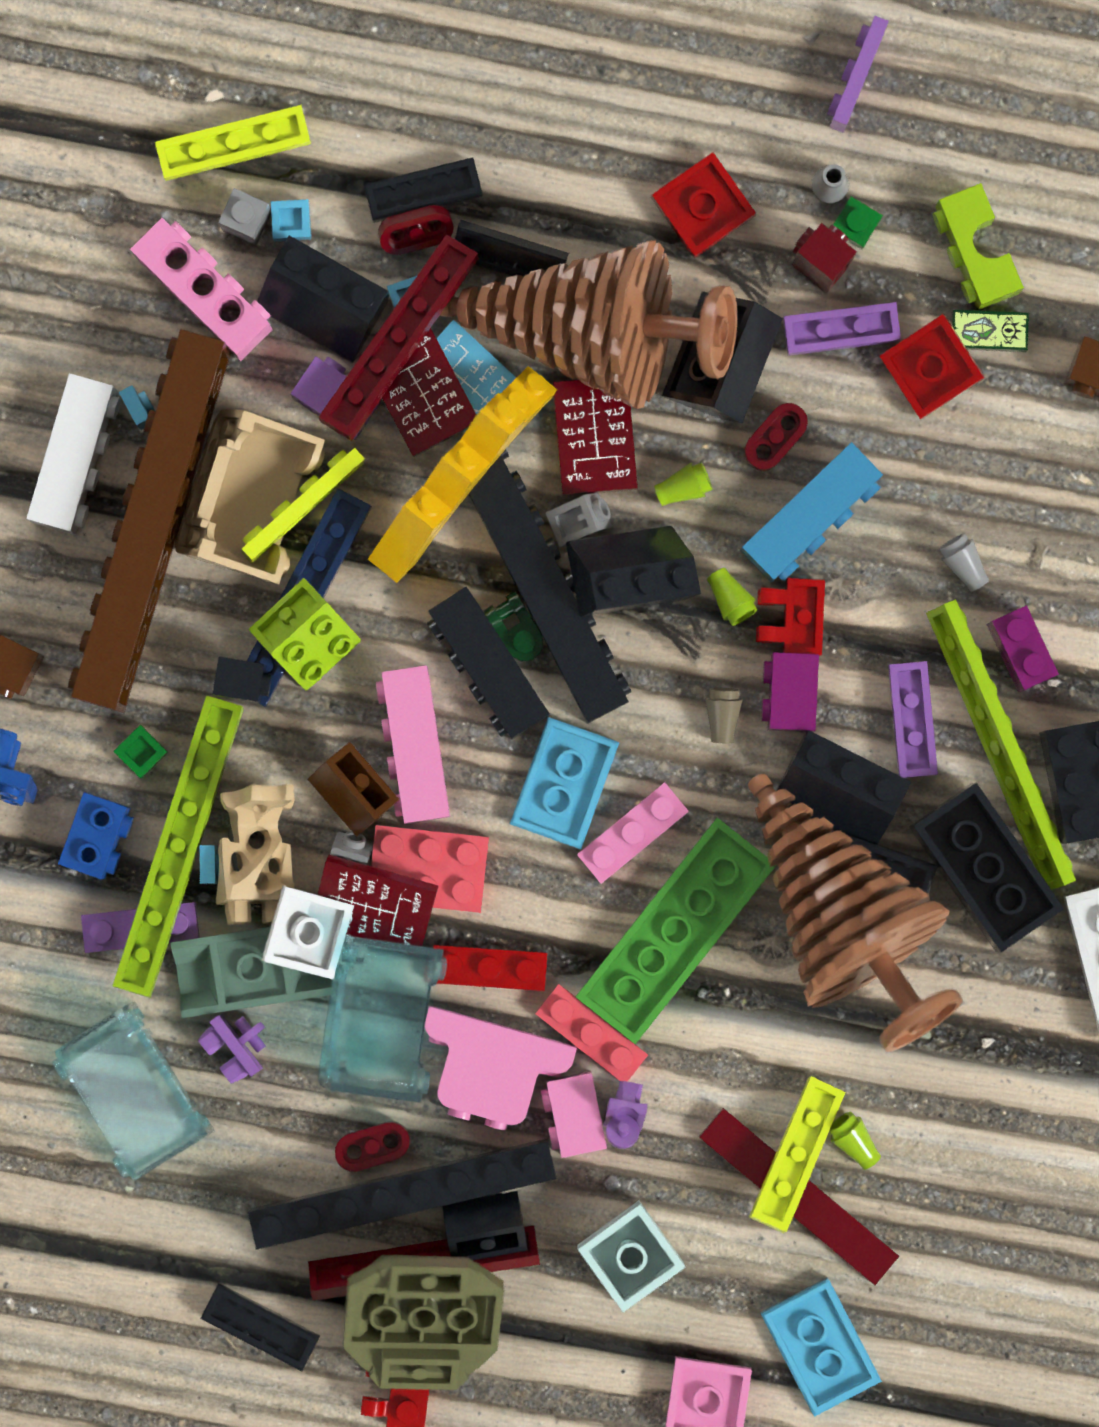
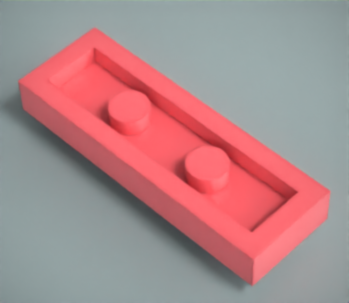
M560 984L555 987L535 1013L619 1081L628 1082L648 1056L646 1052Z

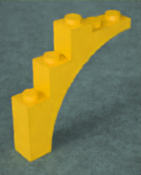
M528 366L501 393L498 392L479 411L462 438L441 458L425 484L404 504L368 560L398 583L418 562L435 536L478 481L525 426L551 400L557 389Z

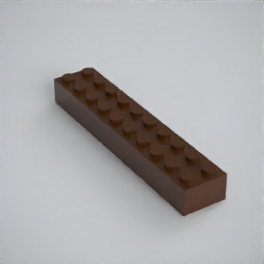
M180 329L178 338L172 337L166 354V359L170 360L167 375L161 373L155 395L160 396L156 411L150 410L145 423L144 432L149 433L145 448L141 446L138 448L133 467L138 469L134 484L128 483L123 497V505L127 506L123 521L117 520L112 535V542L116 543L113 557L107 556L103 564L101 578L106 581L102 594L96 593L92 601L90 615L95 616L91 631L85 630L81 638L79 652L84 653L80 668L74 667L70 675L68 689L73 690L71 697L125 714L231 356V351L225 341Z

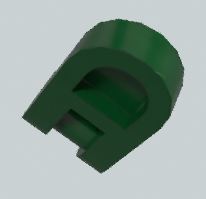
M513 591L505 596L506 601L495 608L491 605L484 609L483 612L512 657L520 662H528L540 655L543 649V637L519 596ZM515 613L520 623L508 630L503 620Z

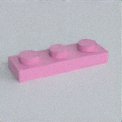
M664 782L579 852L577 856L602 884L689 811Z

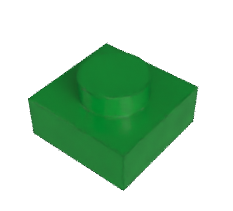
M851 196L833 225L848 237V242L863 250L883 215Z
M139 725L113 751L141 779L168 753L142 725Z

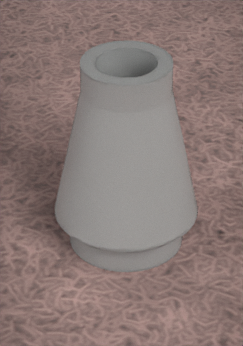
M836 164L825 166L814 174L812 190L821 201L835 203L846 196L849 190V179L841 166ZM831 175L837 177V183L829 182L827 177Z
M965 533L954 537L939 548L943 555L941 560L967 586L970 592L981 588L989 582L974 540H969Z

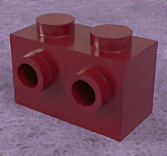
M821 223L815 231L809 227L795 243L796 247L792 252L796 256L792 266L827 294L849 268L857 251L846 243L849 239L840 229L834 225L828 228Z

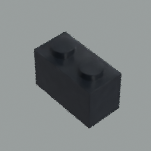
M518 1191L499 1193L442 1206L450 1256L468 1257L471 1260L528 1250Z

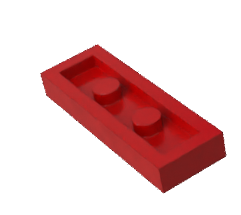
M434 945L431 983L545 991L547 953Z

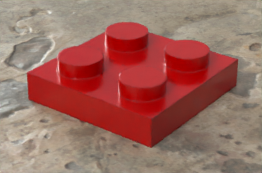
M714 152L651 194L652 200L693 258H696L756 216L755 210Z
M945 314L940 315L880 355L881 360L919 419L925 418L985 378Z

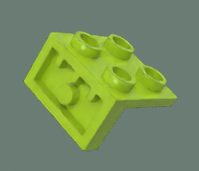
M305 578L248 629L304 690H309L361 641L357 634Z

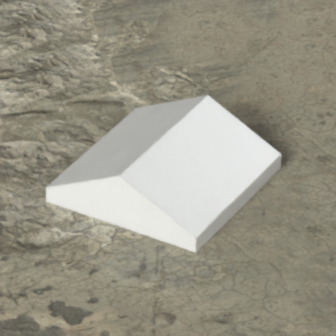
M283 886L262 961L333 979L354 905Z

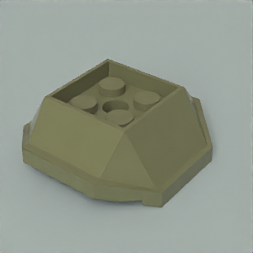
M381 1255L366 1269L348 1277L343 1347L369 1373L370 1378L380 1389L457 1390L468 1380V1375L481 1367L498 1349L504 1296L503 1280L468 1257Z

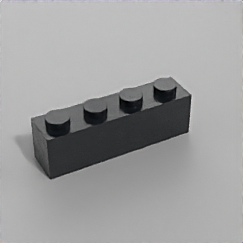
M467 586L428 611L432 620L427 622V625L439 642L445 638L453 649L447 655L459 674L464 670L468 672L474 682L468 688L480 705L487 702L494 712V715L489 720L500 737L508 734L511 740L550 716V713Z

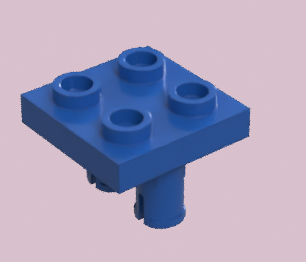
M0 729V800L15 806H22L23 802L34 804L38 789L32 776L14 770L21 742L17 740L18 736L16 733Z

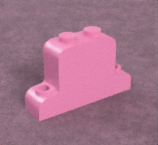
M432 1005L429 1006L425 1020V1029L429 1035L428 1041L449 1047L438 1087L439 1101L449 1108L447 1114L464 1120H469L471 1114L486 1118L484 1125L506 1131L507 1125H516L525 1119L538 1074L542 1073L561 1078V1074L571 1068L577 1047L571 1044Z

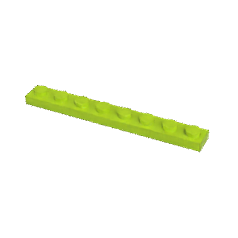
M956 599L926 612L1034 866L1051 890L1076 881L1072 871L1071 860L1062 848L1057 836L1056 825L1047 813L1042 801L1041 790L1032 778L1027 766L1026 755L1017 743L1012 731L1011 720L1002 708L997 696L996 685L987 673L982 661L981 650L975 644L967 626L965 613L960 609Z
M206 695L112 985L115 988L148 998L152 996L244 710L241 705Z

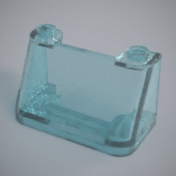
M345 935L332 979L333 995L329 996L318 1071L320 1086L335 1092L421 1103L422 1094L427 1093L430 1083L429 1071H424V1065L420 1062L431 986H436L438 980L444 979L447 968V959L442 957V949Z
M134 1001L121 1007L55 1050L57 1059L52 1061L64 1081L68 1078L70 1079L116 1154L113 1162L123 1178L130 1175L136 1181L215 1130L206 1115L202 1116L198 1110L193 1111V1108L197 1106L195 1101L191 1100L152 1038L151 1030L149 1028L142 1029L145 1025L142 1019L145 1017Z

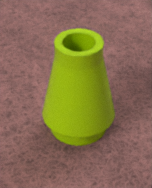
M691 462L663 482L654 485L655 492L662 506L706 497L705 493L713 490L710 478L702 462L695 465Z
M725 567L715 571L707 578L723 619L729 620L732 626L744 622L757 611L754 605L756 599L729 574Z
M847 1112L832 1123L829 1131L832 1135L831 1141L854 1159L863 1170L871 1168L880 1160L881 1154L877 1151L860 1116L856 1117L852 1112Z

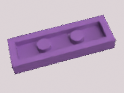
M874 16L871 26L863 24L855 43L856 46L861 47L857 61L849 58L841 80L848 82L843 95L835 93L827 112L828 115L833 116L830 128L844 133L886 30L888 20Z
M896 302L783 317L788 356L900 342L901 340Z
M927 661L888 665L898 775L903 778L938 775Z
M196 902L181 904L169 943L200 938ZM137 909L81 915L85 953L124 949Z

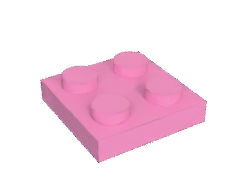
M675 1356L665 1427H744L752 1372L751 1367Z

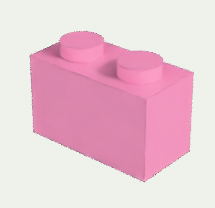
M589 1071L547 1080L548 1089L541 1090L545 1113L553 1112L555 1127L548 1128L552 1150L560 1149L561 1157L564 1158L607 1149L592 1072Z

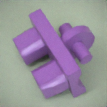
M220 1014L210 1021L212 1026L206 1029L198 1039V1042L209 1055L215 1053L225 1044L235 1055L220 1067L221 1072L231 1084L243 1079L248 1074L252 1077L263 1069L262 1065L245 1045L246 1042H249L257 1053L266 1047L257 1035L266 1028L262 1022H259L252 1028L242 1016L234 1023L243 1034L239 1037L226 1018Z
M620 1081L616 1098H609L603 1126H607L606 1137L609 1143L616 1148L627 1149L637 1142L648 1104L640 1103L642 1084Z

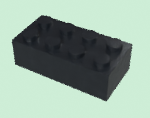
M977 782L971 783L909 826L995 952L1002 953L1064 910L1057 897Z

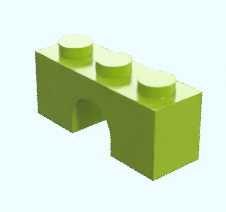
M982 183L939 199L935 206L936 212H933V219L939 233H946L951 245L947 247V253L952 266L955 269L960 267L965 280L961 282V288L967 302H974L978 311L1018 295L1024 287L1010 253L998 258H987L979 254L974 247V233L991 225L995 219Z

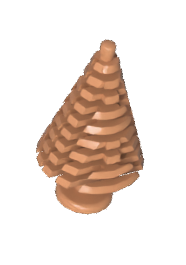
M656 240L638 244L637 248L629 246L618 249L613 253L604 252L597 254L591 259L580 258L573 260L569 266L563 263L551 266L546 271L543 269L530 271L524 277L520 275L507 277L504 285H501V282H492L482 286L480 291H477L478 287L476 286L465 288L461 291L459 297L453 295L440 314L443 317L457 316L461 326L469 330H475L477 327L480 335L489 339L500 340V344L514 350L517 347L520 353L534 360L537 357L542 364L552 369L557 367L564 375L572 379L575 377L583 384L593 389H600L604 394L612 398H620L623 403L636 409L644 408L645 401L650 402L657 389L665 365L669 339L697 341L701 370L706 376L719 379L724 377L729 368L737 332V303L734 291L730 286L721 285L710 290L705 298L700 318L672 316V310L668 311L672 297L671 274L667 275L669 262L666 253H664L663 246L660 242L656 243Z
M758 774L749 781L748 788L754 797L760 801L759 806L755 808L757 820L759 823H762L772 818L765 825V828L762 829L765 845L774 844L772 849L768 851L767 857L770 867L774 865L779 867V870L774 874L773 881L775 888H778V892L785 891L782 893L779 902L783 914H790L785 922L788 936L795 937L792 943L794 958L798 961L802 960L798 969L800 979L803 984L809 982L804 991L808 1007L811 1005L812 1008L821 1007L837 1001L878 978L902 1013L885 1028L880 1036L881 1045L886 1052L900 1049L934 1029L958 1009L963 1002L961 996L954 989H946L921 1001L897 964L919 949L917 946L927 942L937 932L936 930L943 926L947 920L945 917L949 916V910L940 903H927L926 901L930 900L929 895L919 888H909L907 885H910V882L899 874L895 873L889 876V869L891 868L882 860H872L871 852L862 845L850 846L853 840L842 831L831 832L833 824L824 817L821 819L816 817L809 820L808 818L813 816V809L804 803H798L787 808L791 805L790 802L795 800V795L787 789L775 791L773 783L766 774Z

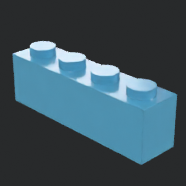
M851 442L742 546L740 551L771 583L777 577L784 582L799 567L795 560L805 550L811 556L827 540L822 534L832 524L839 529L854 514L849 508L856 501L861 499L866 503L881 489L877 481L883 474Z

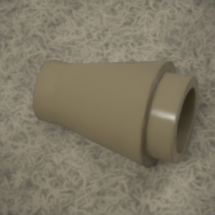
M709 688V697L705 698L711 731V742L722 744L734 743V732L743 699L739 698V689Z

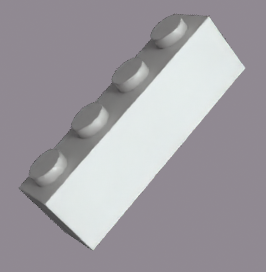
M69 373L26 518L30 522L73 535L76 534L77 527H84L89 511V506L84 505L88 491L93 492L99 478V470L95 469L99 454L105 455L110 440V434L105 433L109 418L115 419L120 407L121 398L116 396L117 390L114 386Z

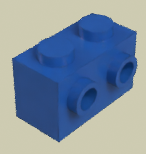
M83 792L58 864L98 879H106L108 873L114 875L121 857V853L116 852L120 838L126 839L134 821V817L129 816L131 808Z

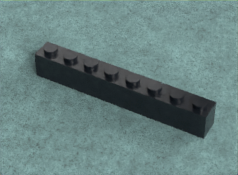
M505 449L470 491L469 496L587 724L627 704L629 701L626 695L632 691L622 672L614 674L609 664V661L614 659L609 646L604 638L597 641L591 629L597 625L593 616L580 617L578 604L573 595L575 594L572 575L569 571L562 574L556 560L562 558L552 537L547 540L544 539L539 529V526L544 524L543 519L535 504L528 507L521 495L527 489L517 470L510 473L504 459L508 458L509 454Z
M548 1138L254 1207L248 1211V1217L255 1247L258 1250L555 1180L556 1172Z

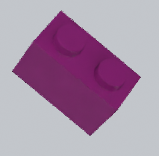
M1027 605L986 624L1018 693L1059 675Z
M773 652L771 654V661H764L763 684H770L769 699H762L761 721L768 722V730L816 731L818 654Z

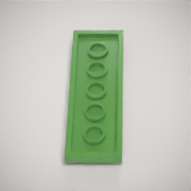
M716 818L575 997L636 1044L776 865L770 867L767 856L719 818Z

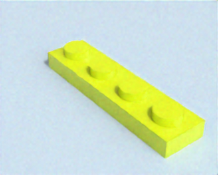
M301 105L155 142L165 181L311 144Z
M356 448L352 449L348 454L344 449L341 450L327 463L330 470L320 479L313 475L299 488L302 495L292 504L285 500L270 514L274 518L270 524L264 529L260 525L256 526L242 539L246 544L241 549L242 554L251 564L254 563L273 544L364 464L365 458Z
M812 1076L807 1079L749 1218L781 1233L787 1232L846 1092Z

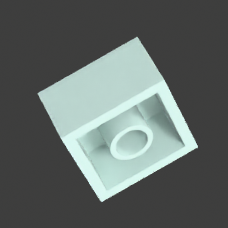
M640 1200L577 1245L581 1255L622 1312H625L685 1268L683 1260Z

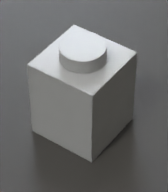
M234 188L218 223L222 231L257 246L271 215V208L269 203Z

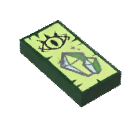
M973 310L952 311V326L967 350L1027 352L1029 313Z

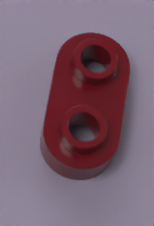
M431 205L386 218L378 228V237L381 247L385 252L391 255H403L439 245L446 234L450 237L452 236L454 225L451 215L446 208ZM437 220L435 223H428L429 221ZM402 229V230H401L400 232H398V233H392V232L395 231V230Z
M784 403L776 407L746 443L744 454L748 464L760 471L774 468L806 431L808 419L805 411L793 403ZM789 417L793 419L795 427L792 430L783 429L781 426L783 418ZM759 446H766L770 450V456L762 459L757 456L756 449Z
M388 1121L344 1135L335 1147V1158L337 1163L347 1171L357 1172L401 1158L409 1148L410 1135L407 1129L398 1122ZM389 1133L395 1134L398 1137V1144L395 1147L386 1146L384 1143L385 1135ZM356 1144L360 1146L362 1154L359 1158H351L348 1155L347 1150L350 1145Z

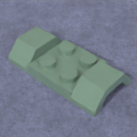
M271 927L170 942L178 976L182 1018L333 995V981L330 978L262 961Z

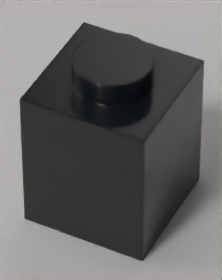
M218 657L212 695L261 704L262 696H269L272 674L266 673L267 666L265 664Z

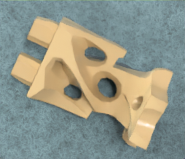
M294 784L279 786L250 785L238 791L222 792L220 794L222 806L229 813L230 827L228 838H221L218 847L219 877L216 905H225L228 925L251 923V905H262V924L272 925L282 887L295 889L292 877L291 844L282 843L278 830V821L282 810H290L294 804ZM256 831L264 835V843L259 849H253L249 844L250 836ZM272 858L279 864V872L277 874L269 872L268 862Z

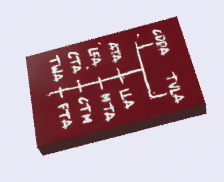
M430 328L382 397L413 457L467 430L477 416Z
M580 380L553 382V386L557 389L554 394L562 496L638 490L631 406L623 403L620 398H612L604 394L600 389H593L583 384Z
M328 854L317 895L354 905L346 932L347 935L420 955L439 886Z

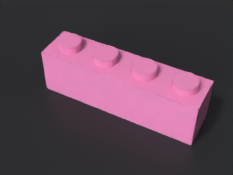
M425 665L381 672L383 681L376 682L379 704L386 703L388 719H381L384 741H392L394 756L387 757L390 780H398L400 793L395 794L400 799L394 804L396 817L403 816L405 824L450 817L428 667Z

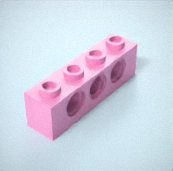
M161 218L130 249L131 252L218 340L225 341L229 350L242 361L273 330L267 321L271 315L256 300L249 304L240 295L244 288L229 273L223 278L214 269L218 264L216 260L202 247L196 251L187 242L191 236L180 224L175 221L170 226ZM176 253L186 254L187 261L183 267L179 269L169 267L168 263L172 255ZM202 279L214 281V287L207 295L195 293V286ZM229 305H236L240 307L239 317L231 322L222 320L221 314L224 308Z

